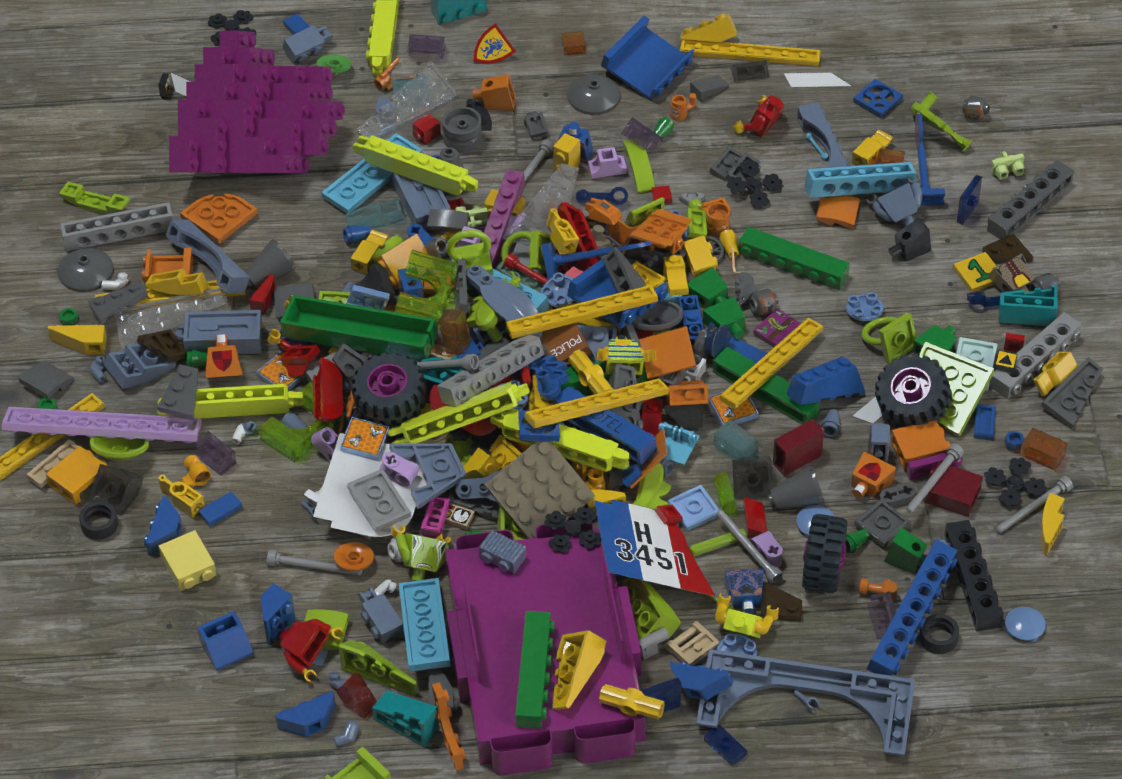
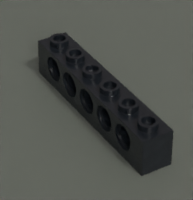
M969 520L946 523L944 536L947 543H950L952 548L958 550L954 557L958 559L955 569L976 632L1000 628L1001 619L1004 618L1003 609L998 606L997 592L992 589V577L987 574V562L985 559H982V548L980 543L976 541L975 527H971Z

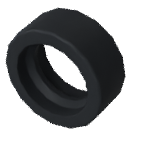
M92 502L86 505L80 512L81 530L90 539H105L111 536L118 527L116 510L107 502ZM98 514L110 517V520L102 526L95 527L87 524L91 517Z
M934 614L926 618L920 630V642L927 651L934 654H945L952 651L958 643L959 627L954 619L944 614ZM934 627H942L951 633V638L937 641L928 636L927 631Z

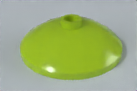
M95 436L90 439V447L96 454L104 458L124 461L143 454L149 447V441L140 438L128 440L124 437L106 438L105 436Z

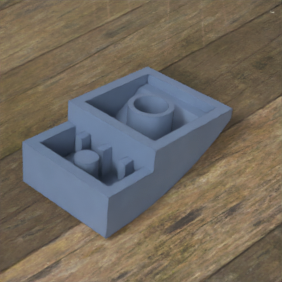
M136 343L126 345L124 351L108 353L104 366L121 388L125 389L144 384L169 372L176 367L175 361L167 362Z

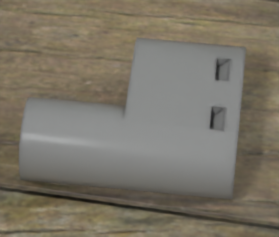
M664 627L639 639L643 660L657 654V644L669 639V634Z

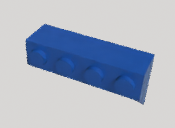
M842 356L793 375L786 395L799 405L821 402V399L835 400L836 396L849 398L852 394L856 393L858 396L865 395V390L857 366Z

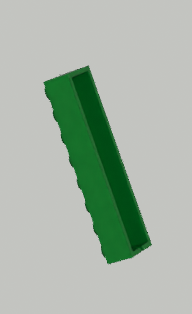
M298 295L292 296L280 321L284 338L340 347L344 343L353 350L375 354L386 352L387 354H392L394 352L400 356L402 354L409 356V360L412 358L415 361L429 358L432 351L431 347L434 346L438 337L436 319Z

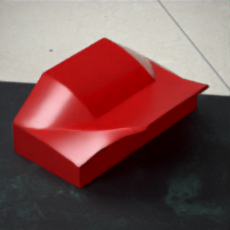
M317 345L289 347L280 359L287 368L288 376H303L310 363L318 357L320 349Z

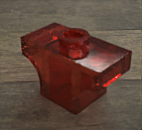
M355 672L336 691L345 707L353 709L362 718H366L373 711L372 708L377 703L360 673Z

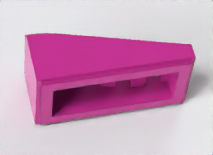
M436 497L428 503L421 526L423 537L436 539L439 535L443 534L450 499ZM434 504L443 506V508L433 506Z

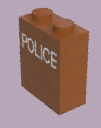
M576 323L542 331L540 339L547 348L549 356L554 354L557 361L566 362L567 367H572L568 360L569 356L576 350L580 349L588 358L594 356Z

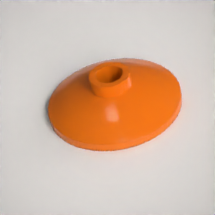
M358 542L345 543L334 552V562L336 565L347 571L364 570L374 560L371 548Z

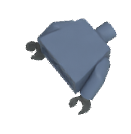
M916 175L917 179L911 181L910 177H908L909 183L879 198L874 194L875 200L870 202L867 199L868 204L881 218L888 222L894 221L895 223L902 220L906 227L914 221L912 215L918 212V208H920L923 193L919 176Z

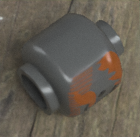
M969 96L967 100H964L962 112L967 118L982 120L986 114H989L990 104H987L984 97Z
M770 289L756 291L749 299L751 310L758 315L774 312L779 302L777 295Z

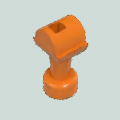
M861 578L859 594L866 595L867 592L879 594L881 601L885 603L892 602L897 597L898 587L890 579L880 585L869 584L868 579Z

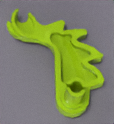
M929 91L920 104L915 101L911 108L912 114L916 116L917 113H921L923 122L935 129L948 133L963 151L969 148L972 140H968L953 132L949 125L929 111L938 99L936 95Z
M510 271L512 279L507 281L504 278L503 281L519 287L520 277H516L514 272ZM482 295L474 298L473 302L475 304L470 307L469 314H466L468 316L466 320L470 327L477 325L481 331L488 333L492 342H498L503 336L496 326L498 321L497 313L490 308Z
M660 463L656 464L639 481L635 502L632 503L633 505L656 510L657 506L668 505V502L660 499L667 495L671 489V485L663 481L664 468Z

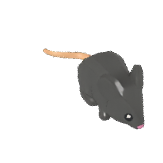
M731 247L736 300H739V304L742 305L749 302L752 294L756 291L754 279L749 273L736 272L734 249Z

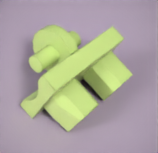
M1005 151L1000 152V157L992 160L991 175L997 176L999 180L1006 179L1010 172H1014L1016 176L1023 175L1024 155L1008 156Z
M475 204L472 206L473 210L467 211L463 206L456 207V211L469 213L468 227L474 228L475 226L487 224L488 211L487 208H483L482 204Z

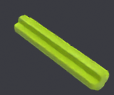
M743 528L740 529L741 532L747 537L745 530ZM730 532L691 545L690 551L693 556H698L740 541Z

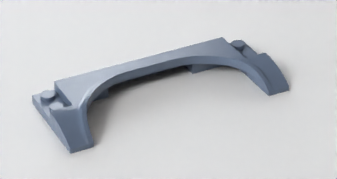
M709 649L706 667L714 670L717 668L726 670L732 678L733 684L708 700L700 699L696 725L717 728L721 718L730 707L741 698L759 690L787 688L821 693L846 699L860 707L872 719L879 730L883 741L884 754L905 757L915 679Z

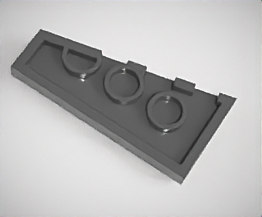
M1088 357L1042 402L1041 406L1072 429L1103 368Z
M617 363L614 365L612 388L614 390L637 384L635 367ZM640 402L609 409L630 423L637 425L640 429H643L639 413Z

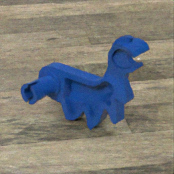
M554 354L544 358L540 357L526 365L529 367V372L536 374L538 391L543 400L555 399L561 392V384L569 380L568 374L565 372L568 369L566 362L557 361ZM519 369L518 371L514 372V373L511 374V375H513V376H518V375H520V370H521V369Z

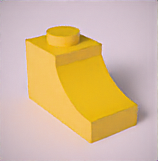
M677 255L663 257V276L667 278L669 295H689L683 257Z
M478 447L463 466L466 472L465 479L485 478L498 471L502 465Z

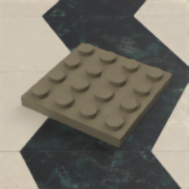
M536 441L484 484V487L527 539L536 538L535 530L539 525L544 524L547 514L559 511L561 515L566 516L567 520L577 512L579 507H583L595 497L594 493L551 441Z

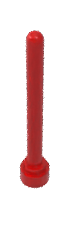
M512 253L504 261L503 265L508 269H517L543 285L549 280L520 263L518 257Z

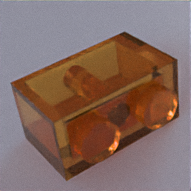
M446 309L438 320L446 354H464L472 342L464 309Z
M1032 427L1022 443L1020 455L1056 471L1066 455L1068 443Z

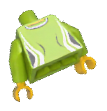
M394 525L391 529V535L396 539L404 566L414 568L412 580H424L426 570L436 572L446 562L445 548L449 549L450 537L443 539V534H441L436 539L408 533L404 535L405 526L401 525L398 531L396 525Z

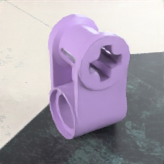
M327 427L314 433L311 441L313 446L330 462L339 436L331 428Z
M393 452L385 453L382 457L380 470L383 469L389 479L401 486L409 487L418 474L419 467L414 462L408 461Z
M770 531L750 539V542L771 566L781 567L782 558L780 556L783 549Z

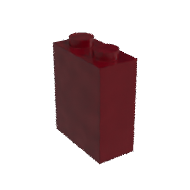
M811 419L774 440L773 465L784 477L822 456L823 428Z
M938 461L936 468L931 469L929 478L933 475V473L936 471V469L940 466L942 462ZM950 465L925 496L924 502L969 517L982 488L983 476Z

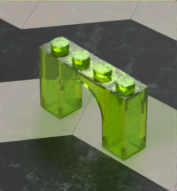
M412 250L404 275L426 281L433 286L437 295L431 298H420L400 292L394 312L436 319L437 327L439 323L443 324L446 313L442 311L447 309L449 299L446 296H450L453 285L450 284V281L454 282L456 270H453L455 262Z
M310 381L299 392H303L304 405L302 407L313 414V382ZM343 402V412H345L346 407ZM342 412L340 417L330 422H322L317 419L311 426L303 429L287 427L274 417H270L259 427L260 440L295 463L300 458H303L307 451L313 447L312 435L323 428L333 429L334 426L342 421L344 414Z

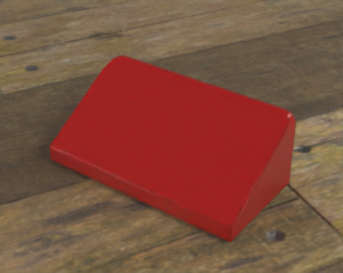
M743 498L747 536L756 537L767 532L763 502Z

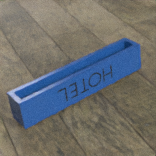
M568 386L553 399V405L586 396ZM609 409L567 420L589 434L618 443L619 448L629 453V458L641 465L657 452L656 437Z

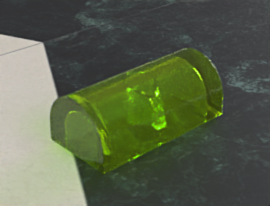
M728 472L718 473L714 476L713 482L720 509L727 515L737 514L736 502Z

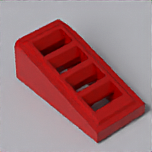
M270 274L250 298V310H261L263 315L266 313L276 289L274 275Z

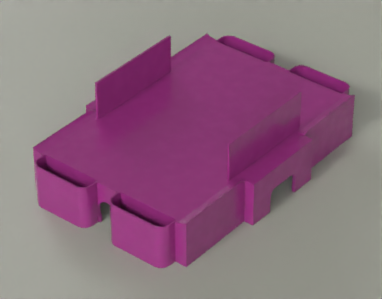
M592 523L591 525H581V532L593 530L594 533H600V529H594ZM544 524L539 525L535 530L536 538L515 540V542L526 546V559L515 574L509 571L503 572L497 565L487 564L479 557V546L490 532L458 537L456 549L445 548L447 577L453 610L447 611L448 637L451 654H453L459 701H469L480 765L491 764L495 774L509 775L547 769L552 765V755L574 752L576 760L580 763H592L632 756L635 752V743L645 741L646 716L640 714L630 716L623 713L617 707L599 702L600 691L605 684L624 690L635 688L640 691L637 677H641V649L627 586L618 587L615 574L608 572L602 540H600L599 546L586 549L584 545L579 544V535L569 536L572 546L568 547V551L566 553L554 552L548 542L550 539H554V535H564V528L552 530L551 527L548 528ZM508 530L494 531L508 537V539L514 540L512 532ZM526 611L551 612V621H555L554 633H550V638H553V649L548 651V655H551V668L547 667V672H550L549 685H545V690H548V703L544 702L543 707L547 708L546 720H542L541 728L516 727L515 715ZM589 630L607 641L604 655L570 708L554 710V687L558 684V677L555 676V671L559 668V661L556 660L562 635Z

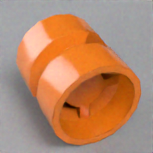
M715 202L707 207L706 224L708 234L720 237L721 232L729 230L730 208L726 204Z

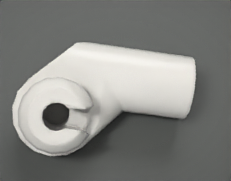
M119 273L118 279L115 281L103 280L102 289L119 290L127 285L128 275L126 273Z
M385 580L375 589V593L377 596L382 593L384 594L386 590L393 593L397 585L391 582V580Z

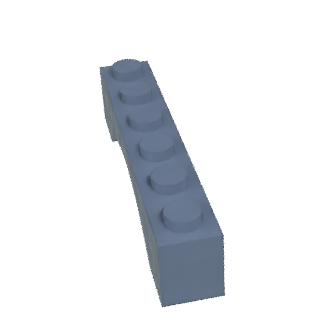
M818 102L798 106L797 120L802 131L811 133L812 137L820 142L828 154L829 163L826 168L848 166L847 159H844L842 156L841 146L837 145L835 133L832 134L831 124L826 120L824 109H821Z
M171 220L166 233L167 238L183 249L192 248V253L212 268L217 278L216 284L227 294L245 292L250 277L190 220Z

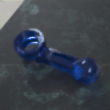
M615 187L610 193L588 192L585 189H580L576 193V200L584 204L590 201L591 198L611 201L615 205H623L628 200V192L623 187ZM620 191L624 194L622 201L614 199L616 192Z
M985 292L967 293V301L971 305L981 304L983 307L999 305L1000 296L986 297Z

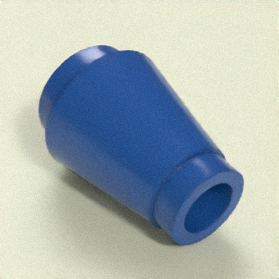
M347 226V228L343 229L344 241L352 244L369 236L371 229L369 226Z

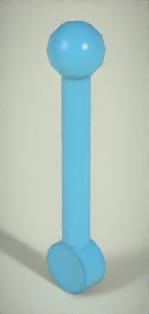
M807 133L806 139L810 140L821 154V159L824 161L828 160V154L821 150L812 138V134Z

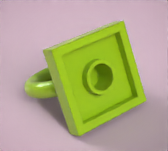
M464 230L456 233L449 239L446 250L453 259L455 277L458 260H466V270L473 265L483 267L488 273L493 274L489 253L491 241L485 233L478 230ZM468 237H475L483 241L482 243L454 248V245L459 240Z
M533 230L531 233L519 231L506 239L501 252L502 261H505L509 255L511 245L516 240L525 238L530 240V264L527 267L547 273L541 245L552 242L549 234L538 230Z
M905 313L899 318H877L867 323L861 332L862 339L866 343L882 346L885 362L889 364L895 358L899 359L912 351L914 340L917 338L913 318L909 313ZM888 324L878 330L880 338L869 336V332L873 328Z

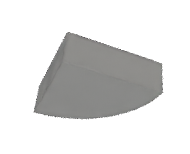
M696 192V194L684 193L679 196V201L688 206L692 199H699L702 202L705 199V195Z

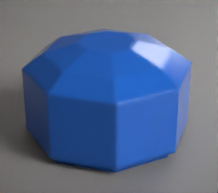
M1011 431L1005 436L1004 442L1007 448L1014 451L1022 448L1025 439L1022 433Z

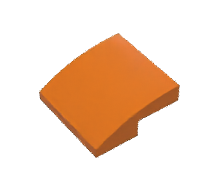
M851 195L820 197L815 219L829 226L837 223L852 229L855 224L860 199Z

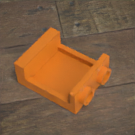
M184 248L183 255L153 256L151 249H147L146 256H143L145 270H142V281L147 282L152 274L184 269L186 275L192 274V248Z
M703 380L683 381L681 385L668 386L669 394L666 395V402L670 406L709 403L708 384H704Z
M932 420L924 425H911L894 429L891 434V444L903 471H907L908 462L915 459L947 454L946 451L950 446L949 441L945 440L944 430L942 427H939L937 420Z

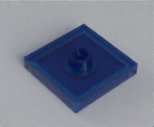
M979 175L972 179L960 196L957 223L961 225L965 223L979 203L982 177Z
M679 678L640 690L645 696L664 701L663 712L681 707V682Z

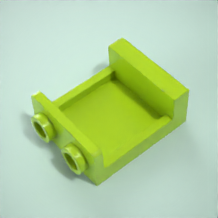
M364 747L356 751L357 759L332 778L328 774L324 776V779H391L390 772Z

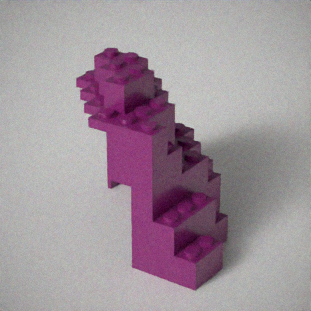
M239 30L220 31V47H203V64H195V82H186V99H178V136H169V172L308 173L310 166L308 155H328V138H335V133L337 132L335 120H343L345 113L343 102L331 101L333 96L331 88L333 73L331 67L274 66V50L255 48V32Z

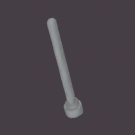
M543 140L539 145V153L524 171L525 181L544 156H548L553 152L554 144L551 141Z
M467 354L462 359L417 362V365L422 369L463 367L467 370H475L479 366V359L476 354Z
M957 444L949 446L944 461L907 506L909 513L914 512L950 464L958 461L963 456L964 450L961 446Z
M1067 476L1059 478L1055 487L997 526V532L1003 533L1046 503L1050 493L1057 495L1069 492L1073 489L1072 481Z
M718 510L716 514L765 570L766 579L771 584L778 582L783 576L782 571L778 567L771 566L723 510Z
M269 550L267 555V566L275 567L276 565L287 564L357 576L362 574V570L347 571L332 563L281 556V553L275 550Z

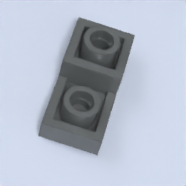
M430 209L427 227L430 229L462 231L463 227L468 225L469 213L456 210Z

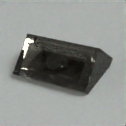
M767 60L731 66L734 82L769 78Z

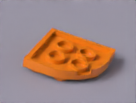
M212 194L193 202L180 213V217L183 220H190L203 234L220 244L256 216L258 209L235 195L224 194V196L214 197Z

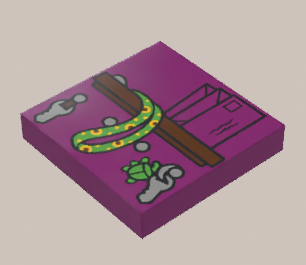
M777 308L753 330V334L775 347L801 323Z

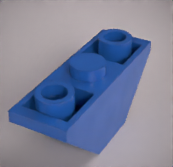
M697 295L681 296L678 298L679 306L683 310L681 328L687 326L690 341H695L698 337L697 332L704 329Z
M165 496L162 497L160 504H157L155 519H152L150 523V533L145 536L144 546L147 547L148 555L160 552L159 545L179 537L182 529L179 513Z
M685 662L670 663L673 673L688 697L708 700L733 684L732 678L724 669L717 668L714 670L703 665L691 666Z
M333 691L321 694L315 699L302 702L298 706L282 710L276 714L278 729L304 737L325 730L336 707Z

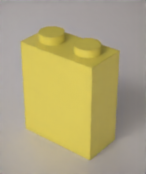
M195 530L159 545L161 559L180 591L192 588L196 584L217 576L215 563Z

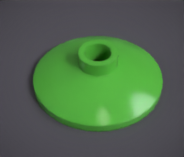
M331 54L320 57L317 60V66L331 67V71L335 75L349 70L352 62L343 55Z

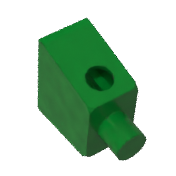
M713 267L687 283L689 295L685 296L697 295L699 306L703 309L728 299V286Z
M735 297L703 309V323L707 327L710 323H714L717 328L721 325H726L730 327L731 336L733 335L735 339H741L744 336L745 315Z
M933 325L914 340L912 353L919 354L920 356L925 342L954 352L957 341L955 328L948 325L945 329H942L937 325Z
M900 527L884 562L914 573L918 565L922 566L927 557L924 553L928 545Z

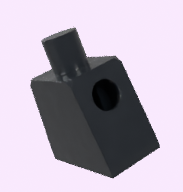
M917 218L895 234L896 245L888 249L892 258L901 255L905 261H910L932 250L930 230L920 218Z

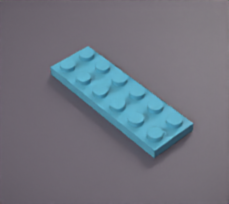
M397 133L387 140L423 153L421 148ZM363 159L322 192V198L346 214H350L391 181L392 173L368 164Z
M439 578L399 583L409 672L450 666Z

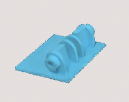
M667 422L660 423L658 430H665L667 455L664 458L685 465L700 436L694 434V431H688L682 427L678 429V426L673 427V425Z

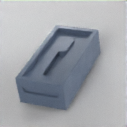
M391 172L392 184L412 224L421 225L425 231L430 230L427 227L430 209L451 210L442 190Z
M261 310L185 312V322L177 328L176 337L179 342L184 343L186 352L196 350L208 353V347H216L215 335L227 334L228 346L236 345L238 354H261L263 330Z

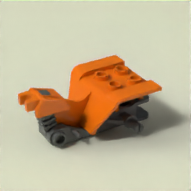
M591 198L590 203L587 202L585 204V210L589 212V219L595 220L597 225L604 228L603 235L610 240L611 247L651 241L652 245L620 251L626 257L645 262L643 265L649 269L654 266L663 269V257H670L672 255L684 257L686 255V250L681 249L683 245V239L681 238L688 225L692 222L691 218L662 209H655L641 225L629 227L620 220L623 217L620 210L606 200Z

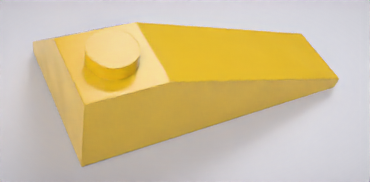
M589 630L562 635L556 660L559 661V668L555 671V676L558 677V684L554 687V710L570 708L604 655L607 641Z

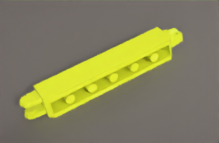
M375 0L376 2H373V13L375 14L371 15V24L373 26H370L369 36L371 38H368L369 50L366 51V61H369L372 75L375 77L383 73V69H387L392 61L400 0Z
M361 135L357 140L358 143H354L352 146L353 151L363 155L364 160L368 164L456 196L460 195L463 190L475 193L478 189V180L469 176L467 169L371 135L369 138Z
M509 382L479 393L457 407L447 405L406 420L400 426L390 429L387 433L389 436H395L403 432L404 437L394 440L392 444H417L514 408L522 400L521 397L529 394L530 390L527 383L517 386L516 383L512 384Z
M285 384L197 389L194 418L290 413L289 408L304 405L303 392L288 391V386ZM158 412L159 416H173Z
M511 408L508 412L503 411L490 417V423L502 428L504 438L527 446H531L536 442L519 440L517 409ZM526 419L523 420V423L530 424ZM559 424V442L551 441L566 459L605 472L610 471L612 467L623 470L629 467V453L619 448V444L612 440H606L594 434H588L576 428Z

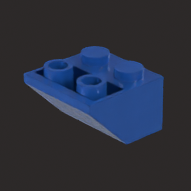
M274 583L260 596L266 641L269 645L278 640L280 633L295 621L292 594Z
M235 611L197 627L199 641L216 671L254 654L244 627Z

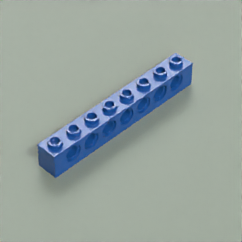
M937 539L935 540L866 670L875 674L897 675L901 664L898 662L900 659L905 660L910 650L907 648L908 644L913 645L918 635L915 633L916 629L921 630L926 620L923 617L924 614L929 615L934 605L931 602L932 599L937 600L942 590L939 588L940 584L945 585L950 575L947 573L948 569L953 570L958 560L954 558L958 550Z

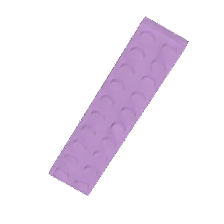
M8 407L2 421V430H7L11 433L24 431L30 434L40 432L49 435L124 437L128 440L140 438L147 441L157 439L164 440L165 442L183 441L184 443L197 442L202 418H194L193 421L173 416Z

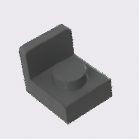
M533 111L525 116L523 122L524 125H527L530 138L548 133L542 112L537 113Z

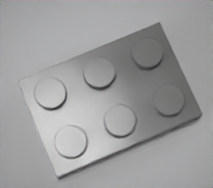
M383 469L348 483V490L375 532L411 517V511Z

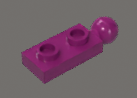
M946 454L932 455L931 457L908 462L907 476L909 480L928 476L931 469L936 468L938 461H944ZM961 457L950 465L954 467L961 466L963 458Z

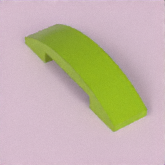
M640 138L622 140L626 156L628 155L634 175L637 193L651 192V187H655V183L642 140Z
M67 182L59 192V196L80 208L101 214L122 212L131 200L130 197L115 193L112 197L85 191L83 185Z

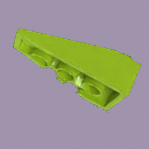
M626 576L621 584L622 586H627L638 640L663 627L667 630L670 638L681 624L675 612L648 581Z
M354 640L340 643L341 670L414 696L417 695V681L363 642H356Z

